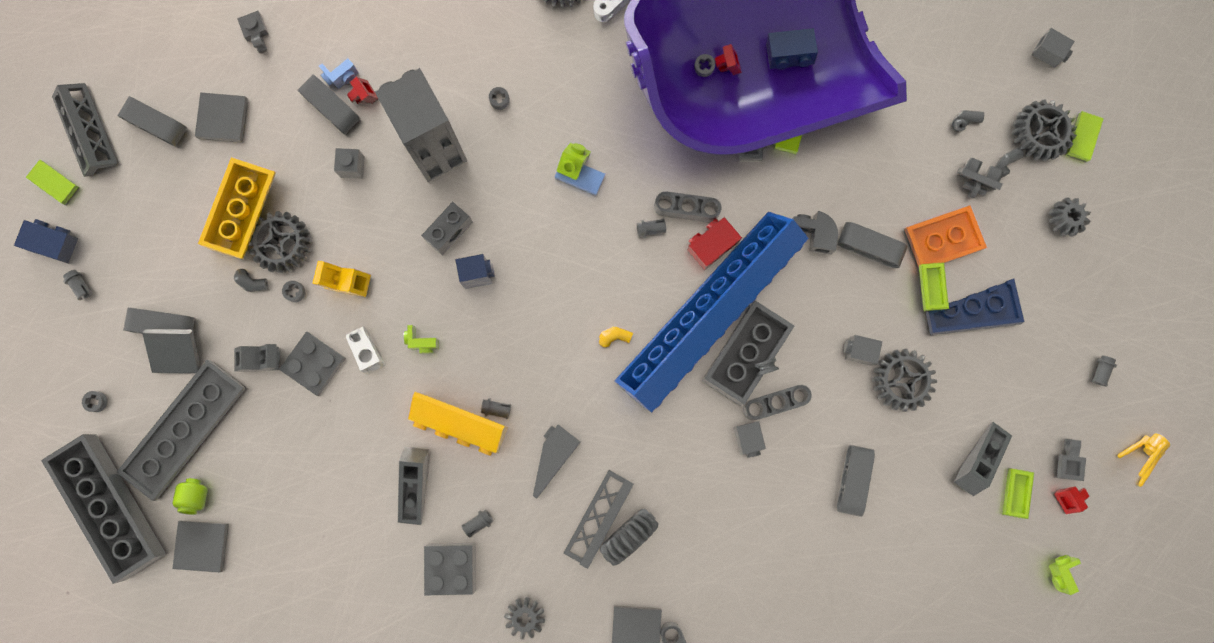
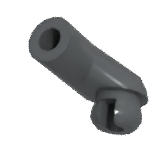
M961 111L953 119V129L963 131L970 122L982 123L984 121V112Z
M1020 148L1004 154L994 166L1003 170L1001 178L1010 174L1008 165L1024 156Z
M236 270L234 281L245 291L251 292L268 289L266 278L253 280L248 276L247 270Z

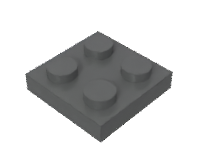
M306 331L279 370L316 396H319L346 358Z

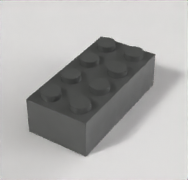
M755 300L742 317L702 381L738 405H745L763 375L758 376L759 368L755 367V364L775 358L795 326Z

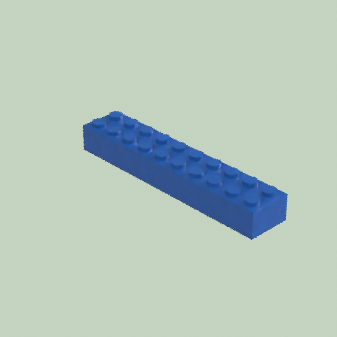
M767 212L615 379V382L632 399L652 413L662 404L665 397L678 386L683 377L693 370L694 365L702 356L709 352L711 346L725 334L729 326L739 319L741 313L749 304L756 300L757 295L772 282L775 275L787 265L788 261L796 252L802 249L803 244L809 239L794 219Z

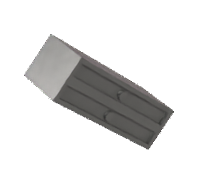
M420 68L405 72L402 78L394 82H386L379 87V90L375 91L399 138L427 182L467 162L455 132Z

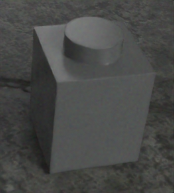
M1050 28L1041 37L1032 55L1055 68L1061 62L1065 63L1073 53L1070 49L1075 41Z
M336 148L334 171L340 178L363 179L365 156L359 149Z
M858 335L851 336L844 345L845 360L871 366L876 365L879 361L883 341Z
M759 421L733 427L741 455L746 454L747 458L761 455L760 450L766 449Z

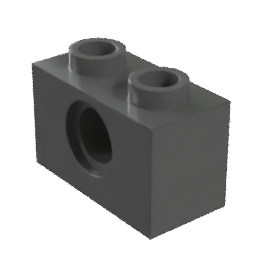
M452 201L421 236L443 256L473 221L468 214Z

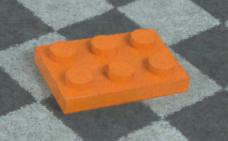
M971 205L904 229L918 267L921 264L946 263L987 248Z

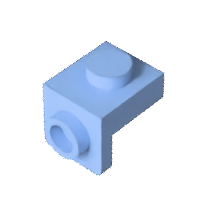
M348 58L332 72H329L323 64L319 65L323 71L320 76L329 86L333 83L337 89H340L344 84H349L359 73Z

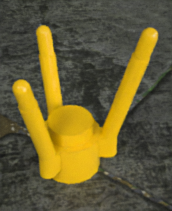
M1155 433L1151 438L1145 435L1139 442L1117 455L1118 458H1122L1141 446H1145L1144 452L1150 458L1138 474L1139 477H1142L1138 483L1140 487L1144 485L1158 461L1170 447V442L1160 434Z

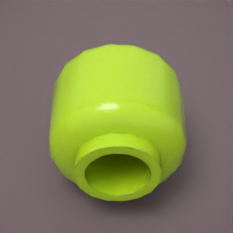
M188 478L186 482L176 485L172 504L177 508L178 513L196 515L198 511L203 510L205 507L208 489L201 485V480Z

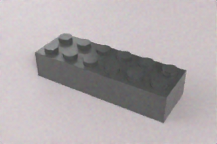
M82 434L41 460L112 584L126 581L166 555V552L122 477L117 473L116 467L96 434Z

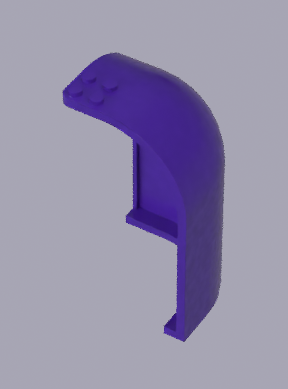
M631 0L625 11L624 24L628 38L625 44L629 56H632L633 63L630 64L634 78H637L640 90L643 91L662 127L678 142L697 151L720 155L744 153L907 101L906 80L882 55L875 41H869L866 35L869 28L863 11L858 12L855 0ZM814 28L818 50L815 64L807 67L792 66L786 69H770L766 47L768 33ZM731 44L737 52L742 73L733 76L730 70L720 72L719 67L717 68L715 63L713 73L710 76L701 77L695 72L694 65L700 55L708 54L716 58L724 54V46ZM706 61L705 63H699L701 64V70H704L705 68L709 70L711 68L708 67V61Z

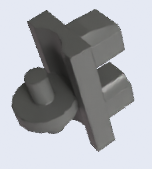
M969 158L964 168H959L957 175L974 181L973 184L965 181L963 188L970 190L968 197L974 198L977 193L983 196L986 195L987 189L982 188L981 185L993 190H1000L1003 183H1000L1003 170L990 166L986 175L983 176L978 174L983 162L975 158Z

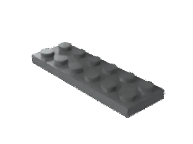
M206 360L117 470V473L150 500L156 501L246 388L211 360Z

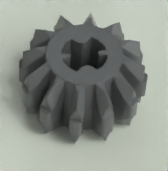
M1064 198L1062 202H1056L1053 205L1054 209L1049 212L1054 217L1049 219V223L1056 225L1053 231L1060 229L1061 236L1068 234L1071 237L1076 236L1077 233L1084 232L1085 226L1091 222L1086 217L1091 212L1084 209L1087 203L1079 205V198H1074L1073 200Z
M529 597L525 598L524 604H522L520 598H517L515 600L516 606L512 604L508 606L512 613H506L504 618L512 621L508 622L505 626L506 628L514 626L511 633L512 636H515L519 631L521 632L520 639L524 640L526 632L530 638H534L533 629L541 632L542 628L538 623H545V618L539 616L544 613V609H535L539 603L537 600L531 606L529 605ZM523 613H528L527 617H531L527 623H522L523 619L519 620Z

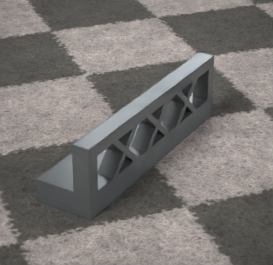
M86 84L57 85L52 98L83 176H93L98 168L116 166V158ZM70 91H81L84 98L82 102L73 98ZM80 109L90 114L92 118L90 122L79 116L78 112ZM88 129L98 134L100 138L98 142L87 137L86 132ZM96 149L105 153L108 160L97 161L94 154Z
M608 470L563 554L578 561L579 565L588 569L634 483ZM610 477L623 483L619 491L608 494L606 487ZM603 489H605L606 495L600 497ZM615 496L611 504L610 497ZM607 498L610 508L606 513L597 515L595 509L596 502ZM593 510L595 516L589 517L591 511ZM605 516L600 524L598 518ZM596 519L598 530L595 534L586 536L583 527L585 522ZM582 530L583 537L577 539ZM593 537L591 543L588 545L587 539ZM584 540L587 550L583 557L570 551L575 542Z

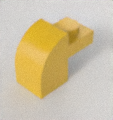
M318 261L312 284L339 293L366 297L371 275L356 269L342 268L327 262Z

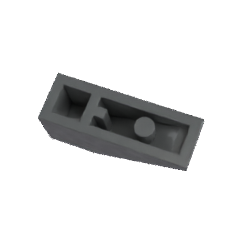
M992 422L962 464L954 483L972 496L990 487L1012 435Z
M559 424L556 428L551 426L543 436L546 438V441L543 443L533 496L536 499L581 443Z
M405 447L399 460L398 523L422 524L429 449Z

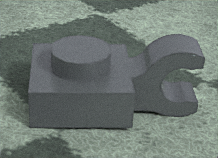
M255 11L237 18L246 41L251 40L258 53L267 50L262 36L268 34L260 12Z
M1065 439L1064 449L1066 455L1059 454L1057 478L1084 481L1086 458L1079 457L1081 440Z

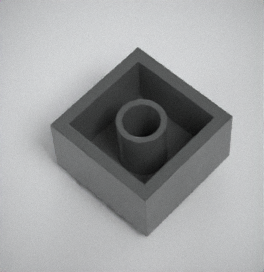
M442 543L424 546V596L473 595L475 593L476 543Z

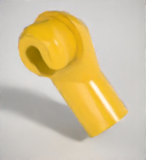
M613 326L599 335V344L607 348L611 342L617 339L630 343L633 332Z

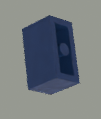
M814 28L768 33L766 47L770 69H786L792 66L807 67L815 64L818 50Z
M35 219L33 223L23 220L14 243L15 247L69 264L78 238L70 235L71 230L56 226L54 230L48 228L49 223Z
M484 254L455 259L459 282L465 289L492 284L491 278L495 277L493 264L490 259L487 260Z

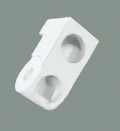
M595 0L593 5L594 16L600 22H607L631 0Z
M364 326L346 334L347 341L361 372L367 375L385 365Z

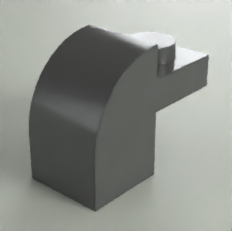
M818 211L813 219L805 214H798L797 217L794 216L792 218L803 232L811 233L809 251L830 255L836 251L838 229L836 223L829 215Z
M277 344L239 346L234 348V372L279 370L280 353Z

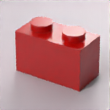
M725 217L720 221L717 218L706 226L708 230L704 234L697 233L689 240L690 245L687 250L704 271L742 239Z

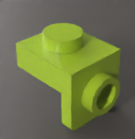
M569 143L562 152L556 171L577 180L591 151L581 144Z
M407 325V331H404V344L408 345V349L419 350V354H431L433 349H439V340L437 338H416V327Z
M1069 555L1056 558V562L1049 565L1053 574L1052 582L1056 589L1068 595L1079 592L1069 569L1081 564L1080 559L1070 557Z

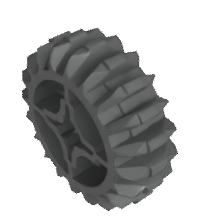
M1046 99L1041 100L1039 103L1034 101L1030 105H1026L1022 112L1017 114L1016 118L1018 120L1013 122V126L1016 129L1013 130L1012 134L1018 136L1014 143L1020 142L1021 146L1019 148L1027 151L1026 156L1029 157L1033 154L1034 160L1040 158L1043 161H1047L1050 158L1054 160L1059 155L1065 154L1067 149L1072 147V141L1077 136L1072 132L1076 130L1077 126L1071 125L1075 118L1068 117L1070 110L1064 112L1062 110L1063 104H1059L1056 107L1055 100L1047 103ZM1049 126V128L1046 130V133L1044 132L1041 135H1039V133L1043 131L1044 128Z
M276 211L275 216L267 213V220L260 217L259 222L261 224L259 226L256 225V230L252 235L253 240H250L249 246L253 247L249 250V254L255 255L253 261L260 263V267L263 269L268 267V271L272 273L275 270L283 273L285 268L290 272L293 269L292 264L300 267L298 260L300 258L307 260L303 253L304 251L310 252L311 250L306 246V244L312 242L310 238L306 237L310 234L308 229H304L306 224L303 221L299 222V217L296 215L291 217L289 212H285L282 215L280 211ZM278 226H290L294 232L282 233ZM269 232L270 234L268 239L264 241L267 233ZM281 238V239H283V240L280 241V247H279V246H277L276 244L279 243V239ZM295 244L294 249L290 253V247ZM277 251L281 259H269L265 252Z
M902 349L901 353L898 350H894L892 355L889 353L885 354V360L881 359L878 361L882 368H874V372L879 374V376L872 378V381L879 382V385L875 386L874 390H881L882 392L877 397L879 399L886 397L884 401L885 406L892 403L893 410H898L900 407L902 412H907L908 407L911 411L917 410V405L924 407V400L930 401L932 399L928 392L934 393L936 391L934 387H931V384L937 383L936 379H931V375L936 374V371H929L928 369L932 363L930 361L923 363L925 356L920 355L917 358V351L915 350L911 351L910 354L908 349ZM904 362L913 365L919 373L909 371ZM895 364V376L892 380L888 381L889 371ZM913 377V379L908 380L907 383L896 384V381H900L901 378ZM918 380H921L920 389L918 393L914 396L913 393L915 392V383ZM896 387L900 389L906 399L896 396L890 388Z
M641 509L601 545L600 552L612 566L624 561L656 531L659 523L651 512L649 513L646 509Z

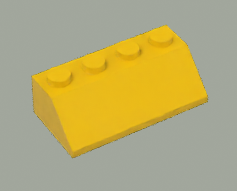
M231 157L198 244L209 250L243 259L276 172Z
M418 392L413 394L408 419L414 421V427L425 431L427 427L436 430L435 435L448 439L449 435L458 438L456 443L466 447H470V444L479 447V452L489 456L492 455V452L499 453L508 430L507 426Z

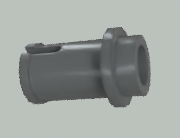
M665 219L647 222L641 220L640 223H637L638 236L646 238L647 235L666 233Z
M71 270L63 275L64 284L69 285L78 300L86 299L92 294L91 290H89L81 278V272Z
M1102 355L1101 359L1097 360L1099 365L1092 382L1107 387L1113 368H1116L1117 364H1115L1116 359Z
M488 398V400L483 399L481 413L485 414V417L493 415L508 419L511 404L491 401V398Z
M480 510L477 516L462 525V529L471 538L486 526L489 528L493 519L487 510L483 512Z

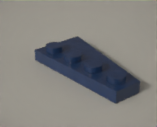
M1014 278L1000 285L989 287L979 293L950 302L949 309L931 310L926 313L930 335L1021 325L1025 322Z

